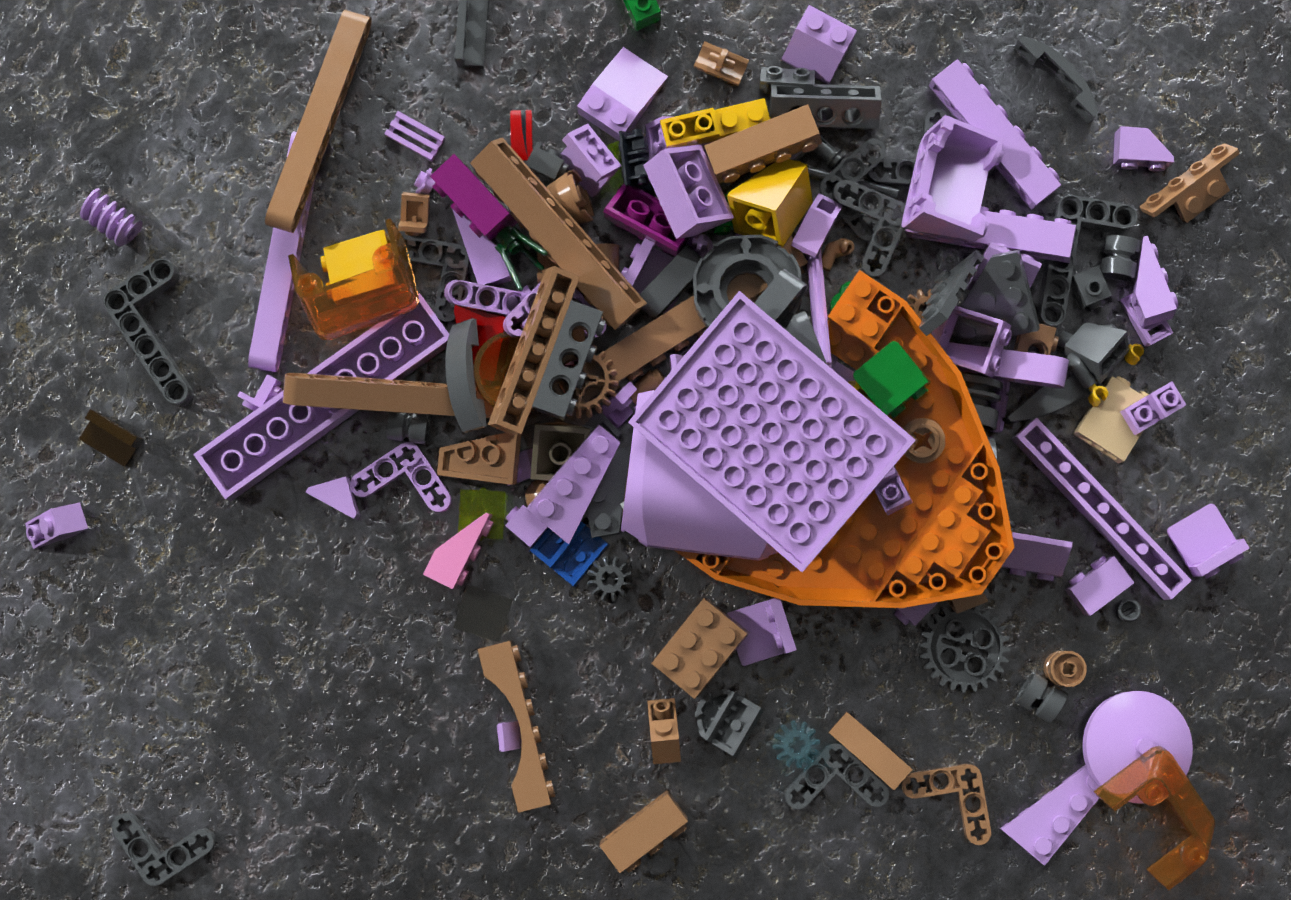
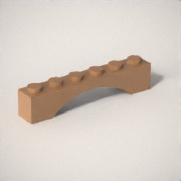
M507 641L477 649L484 676L494 683L507 697L515 711L520 726L522 739L521 759L517 774L511 785L518 813L550 805L552 803L551 797H555L552 780H546L544 770L549 769L545 753L540 754L537 743L542 742L539 727H533L531 716L535 715L532 700H526L524 689L528 688L525 672H519L517 662L522 661L518 645L513 646L512 641Z

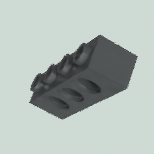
M771 84L769 116L772 119L795 110L793 108L795 106H805L808 104L817 127H831L833 129L858 128L861 130L879 129L882 101L880 86L814 84V87ZM822 107H829L828 109H825V110L820 109V108H822ZM852 107L856 108L855 110H847Z
M571 300L534 399L533 410L561 420H565L566 414L572 416L577 402L576 399H573L576 388L582 389L587 375L582 370L585 362H592L597 348L592 346L595 335L601 337L606 323L605 320H602L603 311ZM576 329H584L588 334V338L583 342H577L573 339L572 333ZM567 355H574L578 359V365L574 368H566L562 363L563 358ZM564 381L569 387L568 392L563 395L556 394L552 389L554 383Z

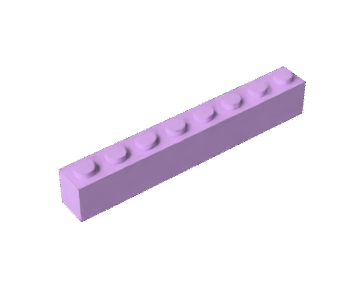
M1038 418L1031 420L1011 439L1163 600L1173 599L1192 581Z

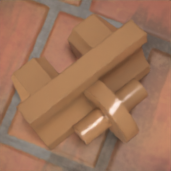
M704 41L694 68L739 86L749 59Z

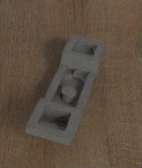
M1024 36L1018 39L1014 48L1032 66L1040 59L1077 96L1070 105L1089 124L1098 115V110L1093 94L1079 71L1063 55L1050 46Z
M474 318L452 325L447 341L445 358L446 381L450 402L456 420L464 433L487 427L484 400L476 398L472 348L479 346L477 319Z

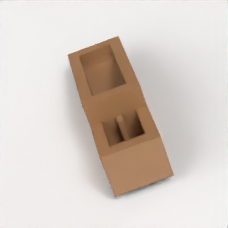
M848 712L828 732L892 790H895L913 770Z

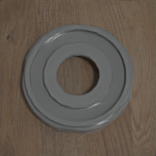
M740 235L720 240L714 244V248L703 259L699 260L693 274L694 306L699 318L707 328L729 304L727 289L731 281L737 276L746 273L755 274L761 277L768 286L777 274L785 268L801 280V269L792 253L789 254L778 245L776 240L767 236ZM802 297L779 324L785 330L793 315L798 314L802 304Z

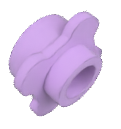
M431 168L426 170V172L421 171L414 183V186L418 187L416 193H430L433 188L432 186L435 184V181L430 177L432 175Z

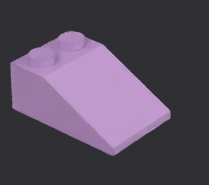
M623 47L594 81L577 105L578 114L620 141L619 131L630 133L668 79V76Z

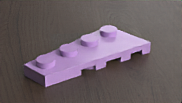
M1084 765L1065 779L1062 784L1049 791L1039 801L1026 808L1000 829L1045 866L1102 796L1104 791L1095 783L1086 765Z

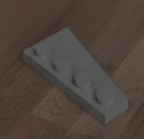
M978 250L974 251L951 271L944 270L934 280L936 284L930 291L932 295L926 302L927 308L921 315L923 318L919 329L926 336L948 320L959 301L958 297L968 286L966 281L974 276L977 271L975 266L984 259V256Z

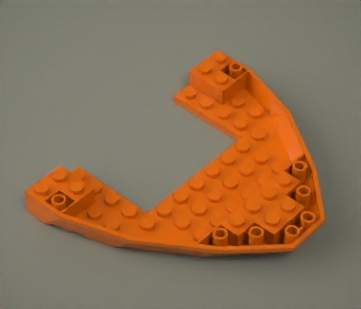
M859 270L828 315L830 318L828 320L831 353L857 370L890 342H898L931 383L926 386L929 391L916 401L911 398L906 402V409L899 414L894 422L903 429L914 419L928 418L938 423L945 433V448L934 461L917 463L907 458L904 454L895 464V468L913 503L887 515L875 490H873L803 572L798 570L779 552L757 561L674 551L715 580L797 605L906 608L982 595L1015 548L1000 467L960 370L931 333L926 336L919 329L921 320L906 300ZM931 431L924 436L916 432L913 433L918 439L914 450L921 446L932 449L928 442Z

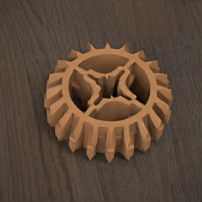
M602 351L598 357L594 354L592 362L602 371L604 378H598V376L589 374L586 367L587 362H585L583 372L587 373L585 380H589L588 385L584 383L581 395L579 394V388L575 390L577 402L574 410H577V419L581 418V410H586L588 418L592 417L591 408H595L596 412L601 414L603 412L602 407L599 405L601 402L607 407L611 405L606 395L615 397L617 394L614 390L609 389V387L619 385V381L610 380V377L618 375V371L615 369L608 370L614 364L612 359L605 363L602 361L607 354L605 351ZM567 355L563 358L562 363L565 366L567 363L577 360L574 355ZM557 381L552 389L556 394L563 395L558 384L568 385L564 381ZM597 386L604 387L597 398L584 403V395L588 389L597 388Z

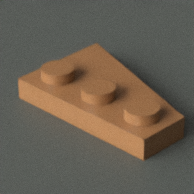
M502 433L439 448L437 475L516 485L521 434L511 435L509 433Z

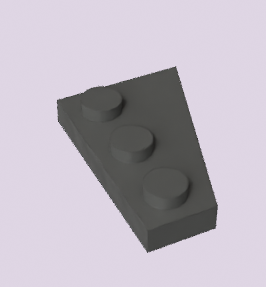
M631 446L616 450L587 508L592 538L616 534L620 531L623 509L620 504L624 502Z

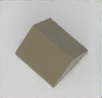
M564 422L535 423L530 479L550 481L588 437L590 428Z

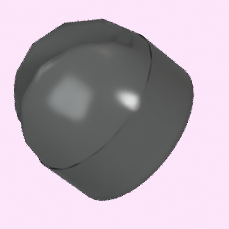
M1125 599L1119 604L1118 616L1125 622H1133L1138 619L1141 607L1137 601ZM1133 607L1135 609V612L1127 616H1124L1122 614L1123 612H1126L1132 609Z

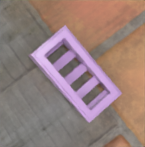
M1133 293L1119 300L1145 348L1173 334L1167 321L1141 328L1135 311L1130 305ZM1158 326L1160 331L1150 335L1148 331Z

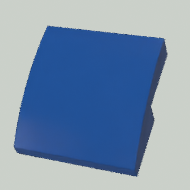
M580 521L569 544L548 528L530 551L573 587H576L588 570L591 569L593 562L597 561L609 547V544L601 537L592 538L590 528Z

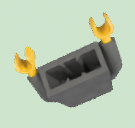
M1084 323L1075 334L1063 331L1058 339L1057 345L1065 349V357L1069 360L1068 367L1082 386L1090 390L1091 393L1088 400L1094 407L1099 406L1101 403L1097 395L1103 401L1108 397V390L1103 386H1096L1095 383H1102L1123 358H1125L1128 364L1136 365L1144 353L1142 345L1130 344L1131 340L1128 338L1126 330L1118 329L1112 324L1097 325Z

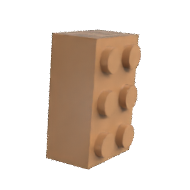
M703 598L651 664L696 699L750 632L708 598Z
M666 790L600 841L599 846L619 873L624 870L629 873L641 864V857L647 852L652 856L664 846V839L670 835L674 839L687 829L685 823L688 822V819L668 790Z

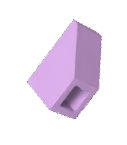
M1121 126L1115 132L1113 165H1121L1122 169L1127 170L1143 166L1148 167L1150 171H1164L1165 168H1168L1174 162V156L1148 128Z
M818 193L791 246L815 258L830 234L843 205Z
M80 503L51 508L25 523L26 535L29 541H31L33 549L73 537L88 529Z

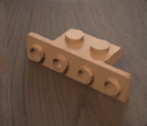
M1228 144L1216 146L1209 155L1201 161L1193 163L1189 170L1181 176L1169 181L1168 185L1161 191L1150 195L1146 202L1140 206L1141 211L1156 217L1174 204L1181 220L1188 223L1230 191L1220 168L1240 154L1238 148Z

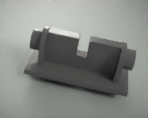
M778 66L761 67L759 91L770 94L771 84L814 87L815 70H808L806 68L785 69Z

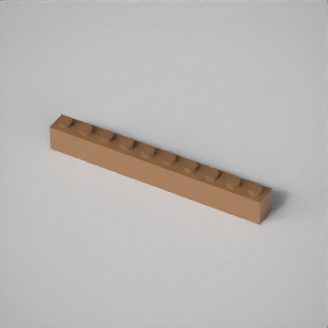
M790 236L782 248L789 254L792 253L795 257L802 275L805 273L803 268L807 265L808 261L801 251L791 246L793 238ZM742 274L734 278L729 284L727 297L731 301L740 291L755 303L758 299L757 297L768 286L761 277L755 274ZM694 295L605 350L607 354L602 361L605 363L612 359L614 364L608 370L615 369L618 371V375L610 377V380H617L620 383L628 378L631 382L644 374L642 369L647 365L651 364L653 367L659 365L667 359L665 354L673 349L677 353L690 345L688 340L695 335H698L699 338L707 327L696 312ZM587 362L586 367L589 374L598 376V378H604L602 371L596 364ZM585 380L584 383L588 385L589 380ZM559 384L564 393H567L569 387ZM619 385L616 387H609V389H612L615 392L621 388ZM597 386V388L588 389L584 395V403L598 397L604 387ZM574 392V395H573V399H576V393H575V392Z

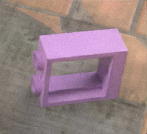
M955 306L948 320L932 331L931 334L946 352L958 316L997 328L984 366L949 356L956 366L993 378L994 373L998 372L1002 364L1001 353L1003 347L1007 346L1011 339V325L1003 320Z

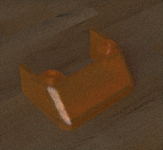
M391 219L385 220L390 243L379 247L374 252L372 257L374 269L325 287L321 278L315 273H308L294 254L288 255L295 291L314 332L322 340H332L410 312L417 306L419 295L406 241Z
M1161 746L1150 748L1094 791L1096 796L1114 811H1117L1136 795L1143 803L1149 806L1157 805L1165 799L1168 801L1190 834V837L1147 868L1149 874L1168 891L1206 862L1215 829V819L1173 755Z

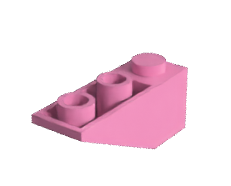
M483 514L435 549L423 575L451 589H455L457 585L462 586L469 574V571L465 570L469 561H475L481 550V546L478 543L482 535L487 537L494 523L490 520L492 514Z

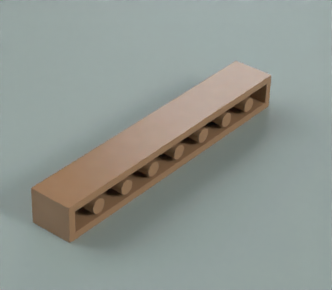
M503 137L491 141L473 159L470 164L474 167L476 175L481 180L487 182L493 189L495 197L504 202L511 210L514 219L522 223L529 231L530 237L536 243L541 244L548 252L547 256L553 263L558 264L561 269L580 277L577 287L590 305L594 306L597 310L603 311L602 319L606 321L608 326L613 327L614 330L620 328L647 304Z

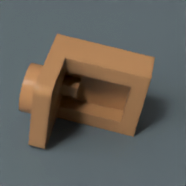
M402 193L401 220L398 225V231H405V234L409 236H419L421 233L426 232L429 226L430 194Z

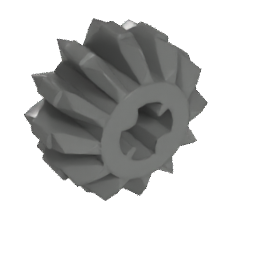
M604 556L603 562L605 566L601 567L599 562L594 561L593 565L599 571L596 573L588 570L587 574L596 577V580L588 581L587 586L598 585L593 590L592 595L596 596L602 590V602L607 600L608 593H611L612 602H617L615 592L618 591L624 598L627 596L621 587L632 588L633 584L624 582V578L633 577V573H622L628 567L627 562L623 563L619 568L616 567L619 557L615 556L613 564L609 565L608 557ZM606 572L610 575L613 573L617 574L618 578H615V581L618 582L615 586L611 584L605 586L602 580H605L603 575Z

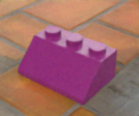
M455 154L430 175L436 182L432 187L442 198L446 195L449 196L454 202L451 208L461 218L466 215L472 221L469 227L479 238L484 235L491 240L503 228L507 226L513 227L518 223Z
M624 183L603 212L605 219L612 222L615 226L625 229L641 240L646 238L654 242L656 247L675 257L683 249L689 238L676 239L657 198L639 188L626 186Z

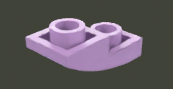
M1171 381L1120 411L1133 434L1136 435L1187 404Z
M894 466L874 489L887 515L913 503Z

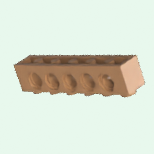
M556 266L545 269L488 422L489 426L511 435L522 434L579 281V276Z

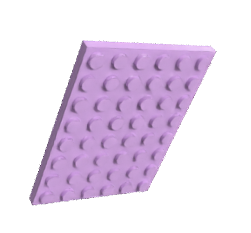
M740 291L628 422L801 572L809 566L916 441Z

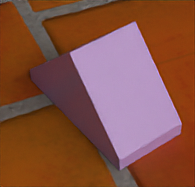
M342 477L308 487L306 490L307 494L353 519H359L360 513L355 495L351 491L350 478Z

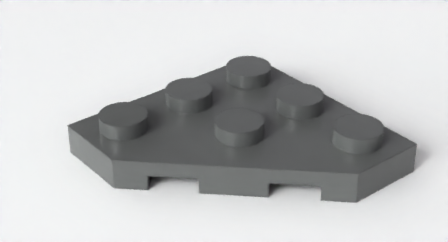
M1020 249L992 255L961 305L962 308L1007 322L1011 325V336L1036 332L1040 329ZM958 316L954 327L958 344L966 345L993 340L997 330L995 327Z

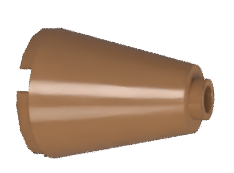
M572 169L546 186V188L578 224L588 223L594 220L592 218L594 216L592 203L587 190H583L581 185H578L582 181L577 171ZM518 222L521 228L525 227L522 223Z

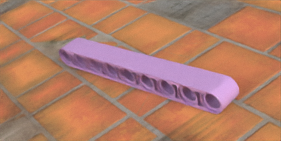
M293 132L291 135L287 157L297 132ZM314 182L294 233L273 228L249 353V368L277 372L279 369Z

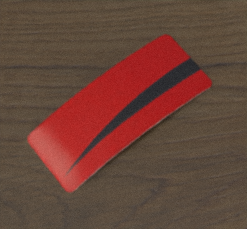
M511 110V148L522 160H528L532 152V111Z

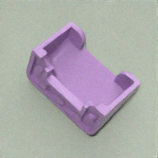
M944 115L924 134L920 142L902 218V227L914 232L971 241L984 237L989 224L986 222V216L980 213L989 170L994 165H999L1004 156V150H1002L1004 138Z

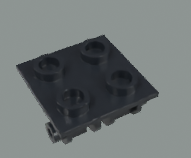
M634 129L632 133L619 131V150L623 165L621 173L624 184L655 192L643 166L650 160L647 135L644 134L643 129Z

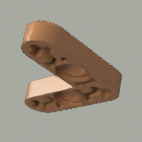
M960 764L911 772L900 783L902 792L907 797L916 799L957 792L966 838L975 845H983L989 841L991 837L989 815L982 775L976 766ZM965 769L975 773V778L971 779L972 788L978 787V792L969 791L963 794L962 789H968L967 781L961 780V775L965 774ZM944 773L948 777V784L945 788L937 789L934 786L933 779L936 774ZM928 775V785L931 791L926 792V786L917 787L916 793L906 789V784L910 783L911 778H914L916 782H924L923 776ZM971 796H976L980 800V808L976 812H969L965 806L966 800ZM983 814V820H977L979 827L985 829V833H982L981 839L977 840L976 836L971 835V831L975 830L974 821L970 820L968 822L967 817H978Z

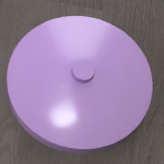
M1129 691L1106 699L1090 716L1083 735L1084 761L1092 779L1108 795L1124 802L1152 803L1167 797L1181 785L1191 765L1193 753L1192 737L1184 717L1172 703L1154 693Z

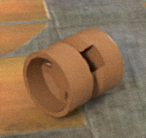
M1073 651L1053 652L1046 658L1044 663L1046 678L1057 686L1074 687L1084 680L1087 673V665L1084 658Z

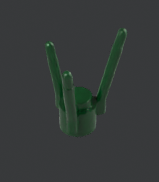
M507 226L497 234L496 242L498 244L495 246V249L500 253L518 291L521 292L523 287L507 253L515 255L521 251L539 270L543 271L544 266L524 247V243L543 256H547L548 252L522 234L515 226Z

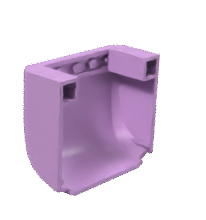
M653 390L638 393L635 413L654 392ZM633 427L621 524L622 532H628L639 539L638 542L652 548L757 561L778 553V551Z

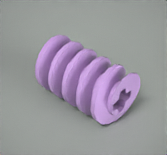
M99 188L93 190L81 207L80 217L85 221L88 220L91 226L97 227L100 233H106V237L109 240H114L117 246L120 247L128 244L140 232L143 222L140 220L133 225L132 223L135 219L133 214L124 218L127 211L124 207L116 212L115 210L118 207L116 201L107 205L110 197L106 194L99 199L101 190Z

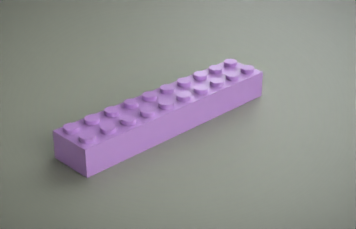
M419 293L307 374L402 380L446 349L449 333ZM282 391L193 455L224 499L233 501L359 410L289 405L283 403Z

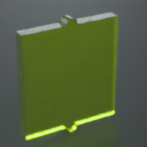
M485 488L480 490L460 489L458 533L483 514L490 513L492 514L490 520L494 523L487 537L482 535L479 541H483V539H503L506 491H487Z

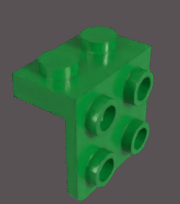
M896 341L886 345L853 374L854 379L874 404L888 417L891 416L893 419L906 409L904 404L911 398L916 401L929 390L926 386L931 383Z

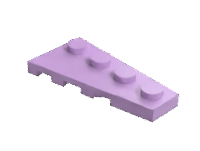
M598 424L526 509L569 544L620 441Z

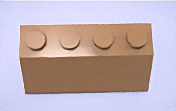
M807 104L706 144L704 147L720 184L722 182H734L739 179L740 175L748 172H759L766 165L773 162L781 163L787 161L793 154L798 152H810L816 149L822 143V140Z

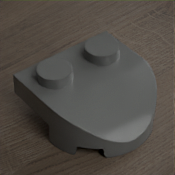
M722 689L712 694L708 693L699 702L695 712L698 732L705 740L737 758L764 709L731 690Z

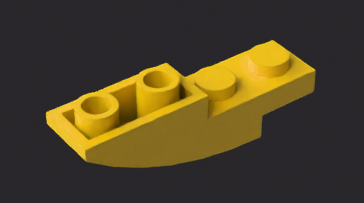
M765 98L716 110L709 108L662 119L660 124L666 147L669 148L714 142L770 119Z

